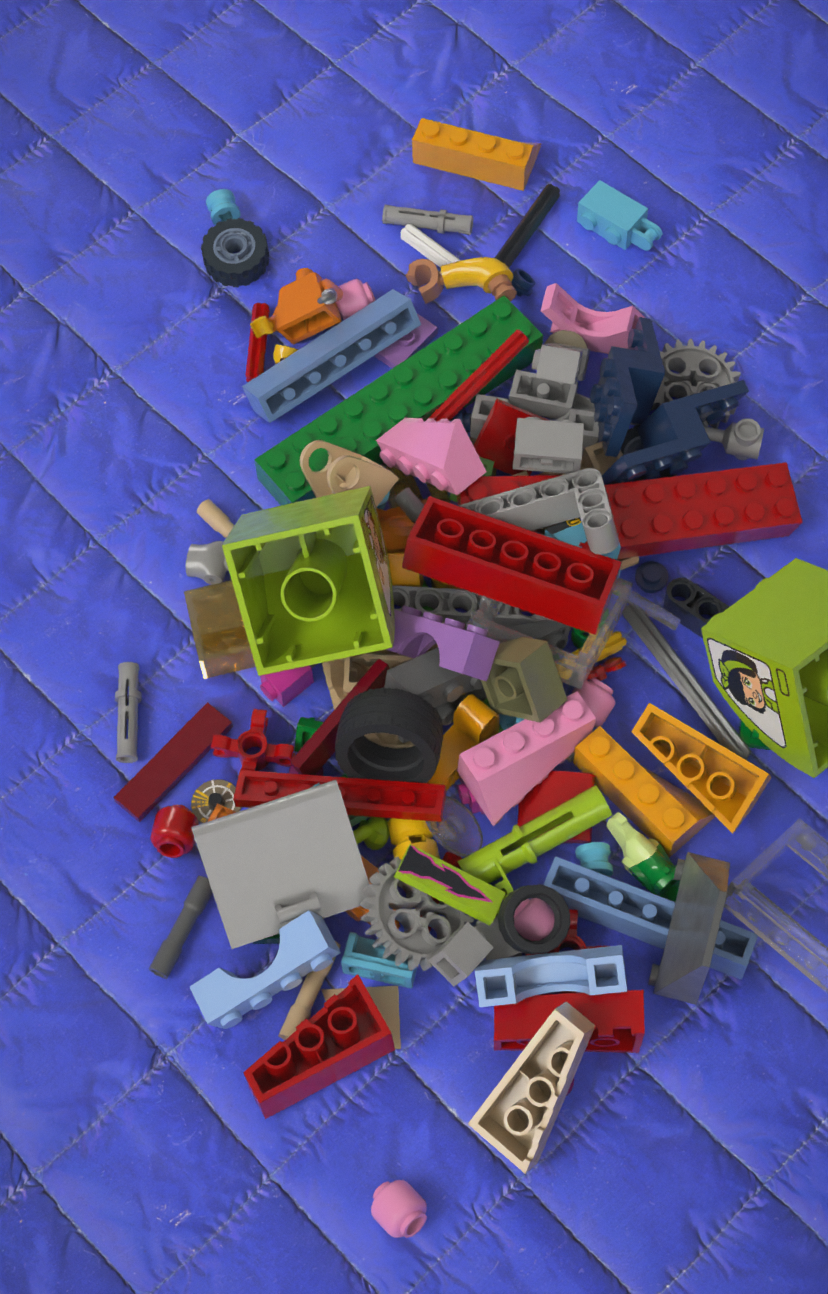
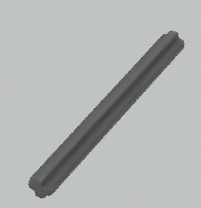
M637 602L626 606L623 611L625 619L723 747L745 760L748 759L751 755L749 747Z

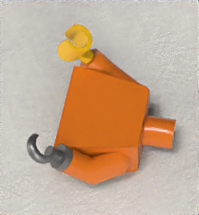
M301 268L296 272V280L279 290L278 304L273 315L269 318L261 316L253 320L250 326L257 338L264 334L269 335L278 331L294 345L341 322V316L335 302L343 298V291L330 279H323L311 269Z

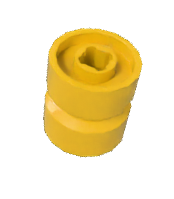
M391 818L387 822L391 844L396 846L393 849L394 858L399 857L402 860L409 844L440 859L437 842L432 839L435 835L432 821Z

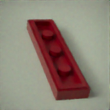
M378 659L293 757L290 763L298 774L316 775L334 754L340 718L347 703L354 696L363 693V691L384 688L387 670L390 669L387 663Z
M207 702L113 797L115 802L140 822L211 750L213 735L225 736L233 727L232 722Z

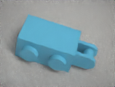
M601 180L578 203L577 222L585 229L592 230L604 237L610 244L617 245L624 250L633 243L639 248L649 251L653 247V241L659 240L663 235L660 227L647 219V207Z

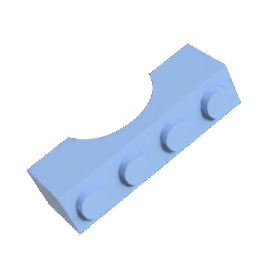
M308 910L280 928V944L276 958L269 968L258 976L240 979L234 973L218 968L189 986L207 1024L223 1029L231 1028L240 1023L243 1019L242 1015L248 1011L261 1009L271 1003L273 1000L272 996L281 990L287 991L297 987L303 981V976L311 971L317 972L328 967L333 962L332 958L341 952L322 916Z
M622 945L482 960L475 968L479 1007L516 1004L525 998L551 992L574 991L588 995L627 992Z

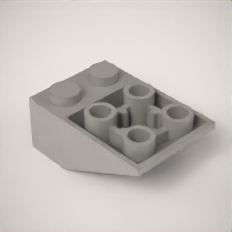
M538 417L517 418L513 469L564 474L579 471L582 459L584 424L575 423L572 420L547 421Z

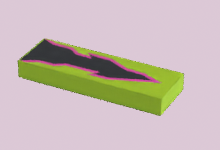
M409 844L394 875V878L489 926L494 921L506 893Z

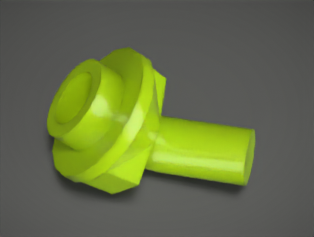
M381 817L361 820L358 828L353 831L357 845L364 841L371 850L381 849L389 838L387 821Z

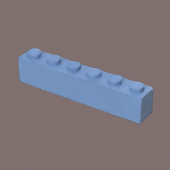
M392 289L243 385L242 388L254 412L269 423L273 422L419 327L421 322L411 299Z
M555 856L543 885L557 891L564 898L569 909L578 910L579 917L658 948H665L675 902ZM721 920L710 968L742 980L759 934Z

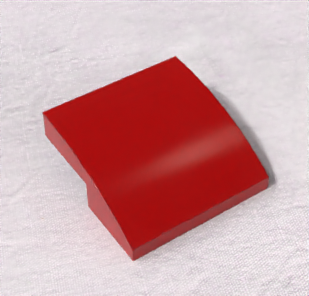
M551 771L548 777L539 785L537 784L519 803L517 825L521 827L593 787L595 776L589 773ZM592 827L564 843H591Z

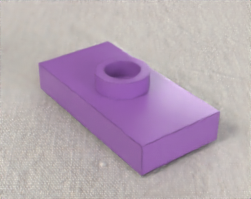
M417 314L421 325L377 353L375 357L393 369L423 349L438 334V327Z

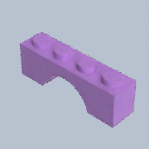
M404 605L401 611L394 609L393 648L386 650L414 659L425 654L437 643L440 654L439 667L487 682L500 642L486 637L488 630L470 624L464 630L465 623L446 618L443 624V617L424 611L423 616L420 617L422 611Z

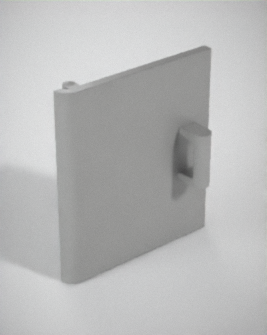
M336 780L191 827L231 949L279 934L280 928L308 910L322 916L324 919L359 907L364 899L369 898L363 892V889L369 885V881L343 802L341 790Z

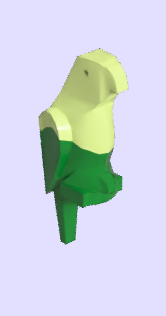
M617 812L608 819L606 827L622 848L624 858L621 862L625 869L652 894L676 902L680 881L673 879L676 866L673 865L663 847L655 839H647L630 825L625 816Z

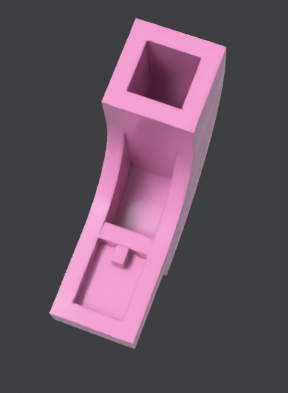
M557 283L547 286L540 310L552 321L551 333L554 334L561 330L576 332L583 337L587 344V349L609 354L611 346L628 349L630 330L632 328L635 329L639 317L645 318L634 306L612 312L591 310L575 301Z

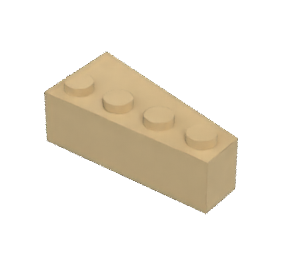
M568 1002L554 1009L468 1123L470 1127L525 1174L538 1164L595 1028L591 1021Z

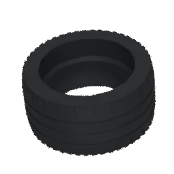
M375 688L363 691V693L354 696L347 703L341 715L335 741L336 761H338V766L349 778L427 783L434 775L440 759L443 741L441 717L427 700L409 691L397 688ZM380 732L394 734L411 741L415 746L398 749L384 747L368 740L364 735Z

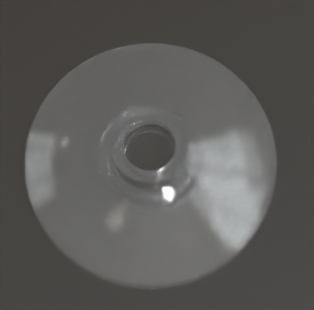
M446 796L442 822L426 821L427 826L433 837L446 850L455 855L467 857L482 846L483 835L480 825L466 806L458 800Z

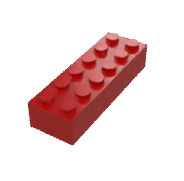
M787 462L605 485L621 545L618 559L787 537L803 523Z
M429 496L407 538L402 568L596 635L613 593L622 562Z

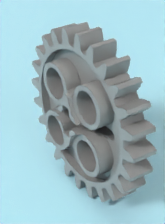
M679 339L676 340L674 348L666 343L663 351H660L665 375L651 411L657 409L662 403L672 401L671 397L679 399L738 382L741 373L733 371L734 361L725 363L726 352L720 355L715 354L716 345L707 350L703 340L698 347L694 346L692 339H689L687 346H683ZM670 370L677 371L679 374L673 373ZM736 408L725 413L726 417L721 421L727 423L730 414L734 415ZM707 421L702 422L703 426L708 427ZM720 421L710 426L718 429Z
M395 857L389 864L385 863L378 869L379 873L376 872L369 878L372 884L363 889V892L369 898L364 899L360 906L368 909L369 912L361 917V921L371 922L372 926L365 931V934H375L377 936L372 946L374 948L381 945L385 947L384 959L394 954L396 955V966L401 965L407 960L409 970L412 971L420 963L422 970L426 971L433 966L428 960L447 941L452 933L465 923L469 922L471 924L474 922V918L465 915V913L440 900L439 904H437L430 895L394 878L401 862L399 857ZM397 886L405 891L406 898L399 894ZM395 920L403 925L404 933L397 929ZM428 926L435 930L437 939L431 936Z

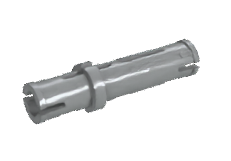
M386 204L383 209V224L402 226L412 224L416 228L437 230L441 234H444L445 231L467 235L472 233V215L448 213L447 210L443 209L437 212Z
M123 662L118 665V691L115 692V701L118 703L116 761L133 763L138 760V703L142 700V693L138 691L139 664ZM129 686V705L127 706V689ZM127 719H129V720H128V739H126V735H127Z

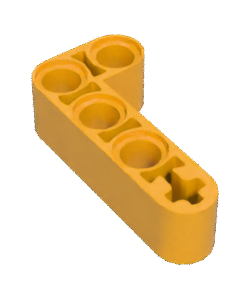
M474 694L468 695L455 710L453 725L443 735L440 759L436 771L427 782L430 784L446 785V791L459 779V773L457 772L459 755L499 733V714Z

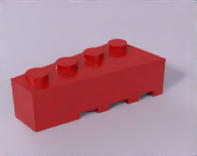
M358 974L348 982L349 985L337 996L334 994L324 1002V1007L309 1020L306 1018L296 1026V1031L285 1041H279L243 1072L249 1089L265 1119L395 1050L392 1033Z
M644 989L599 995H588L586 993L541 994L525 998L516 1004L494 1006V1050L523 1051L554 1009L565 1002H568L595 1025L585 1052L639 1053L645 1034Z

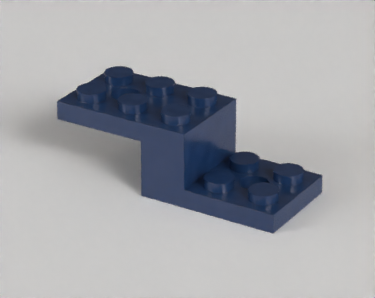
M639 317L635 329L632 328L629 332L628 349L611 346L608 357L603 358L601 362L598 385L594 384L592 387L590 402L595 407L594 421L598 422V440L602 442L605 456L618 457L630 423L642 424L648 418L664 378L665 370L651 319Z
M741 380L662 403L637 428L645 449L622 455L602 475L604 485L657 479L662 473L668 471L670 475H675L688 468L687 463L701 457V451L711 443L702 422L707 421L708 425L715 424L726 417L725 413L739 406V400L749 392L745 381Z

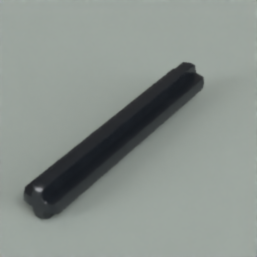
M552 184L545 186L495 256L496 259L505 263L508 268L560 197V189Z

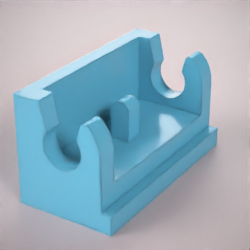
M350 932L341 961L343 973L353 976L358 974L362 978L412 989L417 967L412 971L409 970L407 960L401 965L396 966V955L391 954L387 958H383L385 951L383 945L374 948L372 945L375 940L359 937L357 933Z

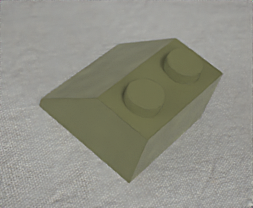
M520 637L499 644L487 682L481 680L491 709L499 714L542 722L567 701L563 682L558 674L548 642Z

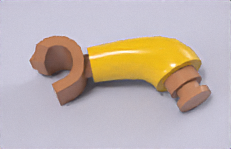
M479 257L442 265L441 271H438L433 261L418 259L409 264V270L406 274L408 282L413 286L420 287L418 289L425 304L439 297L444 285L446 289L478 286L485 293L495 296V300L505 295L509 301H512L517 295V291L511 283L513 279L512 271L505 263L496 258Z

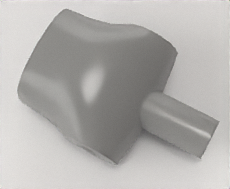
M214 541L201 545L191 544L186 559L185 569L187 576L203 579L210 585L222 584L226 571H229L222 548L223 542Z

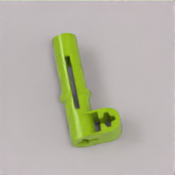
M595 785L521 827L515 824L510 833L459 860L458 864L461 870L488 884L502 877L503 881L495 884V887L506 892L505 894L507 895L504 896V901L509 893L514 891L506 874L528 862L532 864L537 863L538 856L612 816V812L602 793Z

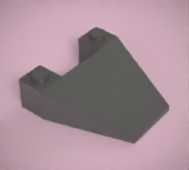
M687 852L685 860L678 858L673 879L680 881L666 944L660 965H652L648 985L655 986L653 994L697 1005L710 967L727 896L730 862Z

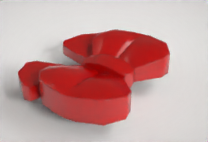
M621 657L609 658L602 665L594 666L592 669H582L572 674L574 682L593 678L601 681L607 678L606 672L616 671L627 666L625 660L622 661Z

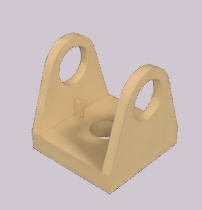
M323 440L309 443L303 449L300 456V467L316 498L371 486L377 507L399 479L390 470L368 458ZM325 448L329 455L327 465L320 471H312L309 467L310 455L316 449Z

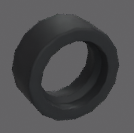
M541 884L523 886L509 893L502 902L498 914L499 930L505 942L516 951L525 954L546 953L558 947L567 936L571 923L570 911L564 898L553 888ZM528 898L544 900L554 913L555 922L553 929L547 937L540 941H531L523 938L514 926L515 910L522 901Z

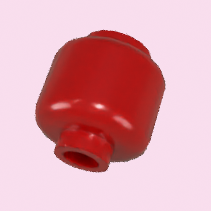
M177 804L160 809L156 813L150 837L153 846L161 855L170 858H177L189 853L195 844L191 827L199 825L198 818L183 805Z

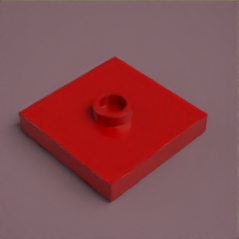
M497 398L473 446L479 457L494 461L493 468L511 475L527 471L530 476L532 471L513 469L517 418L538 417L542 420H550Z

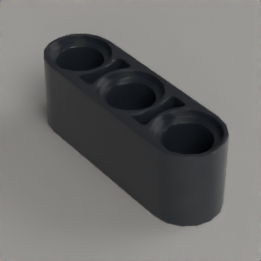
M686 578L673 579L669 582L664 599L665 612L701 638H703L701 628L710 620L703 618L701 615L708 614L713 617L730 607ZM681 596L684 597L686 600L678 601L673 597Z

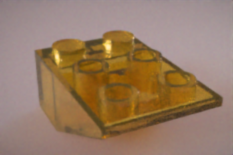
M232 580L184 591L203 678L206 679L256 667Z

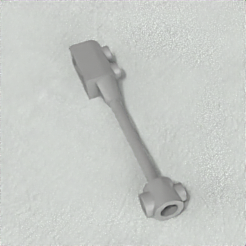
M516 370L509 394L510 404L538 416L548 417L550 420L563 417L571 408L595 412L594 404L590 402V398L577 393L578 382L573 385L537 378L536 373ZM742 419L738 423L732 422L725 430L704 426L710 441L722 443L726 454L734 455L739 460H747L749 458L758 460L764 428H760V425L755 420Z

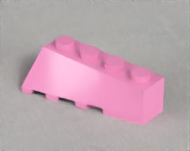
M404 418L376 440L382 450L380 457L388 467L397 468L405 475L410 474L417 477L421 482H428L441 491L446 490L458 495L487 472L460 419H454L451 422L448 419H441L439 422H436L434 418H428L424 422L422 418Z
M577 691L567 696V701L542 722L524 719L459 755L457 772L493 827L503 818V815L519 804L537 784L539 785L547 778L548 774L559 763L564 762L575 751V747L592 733L596 717Z

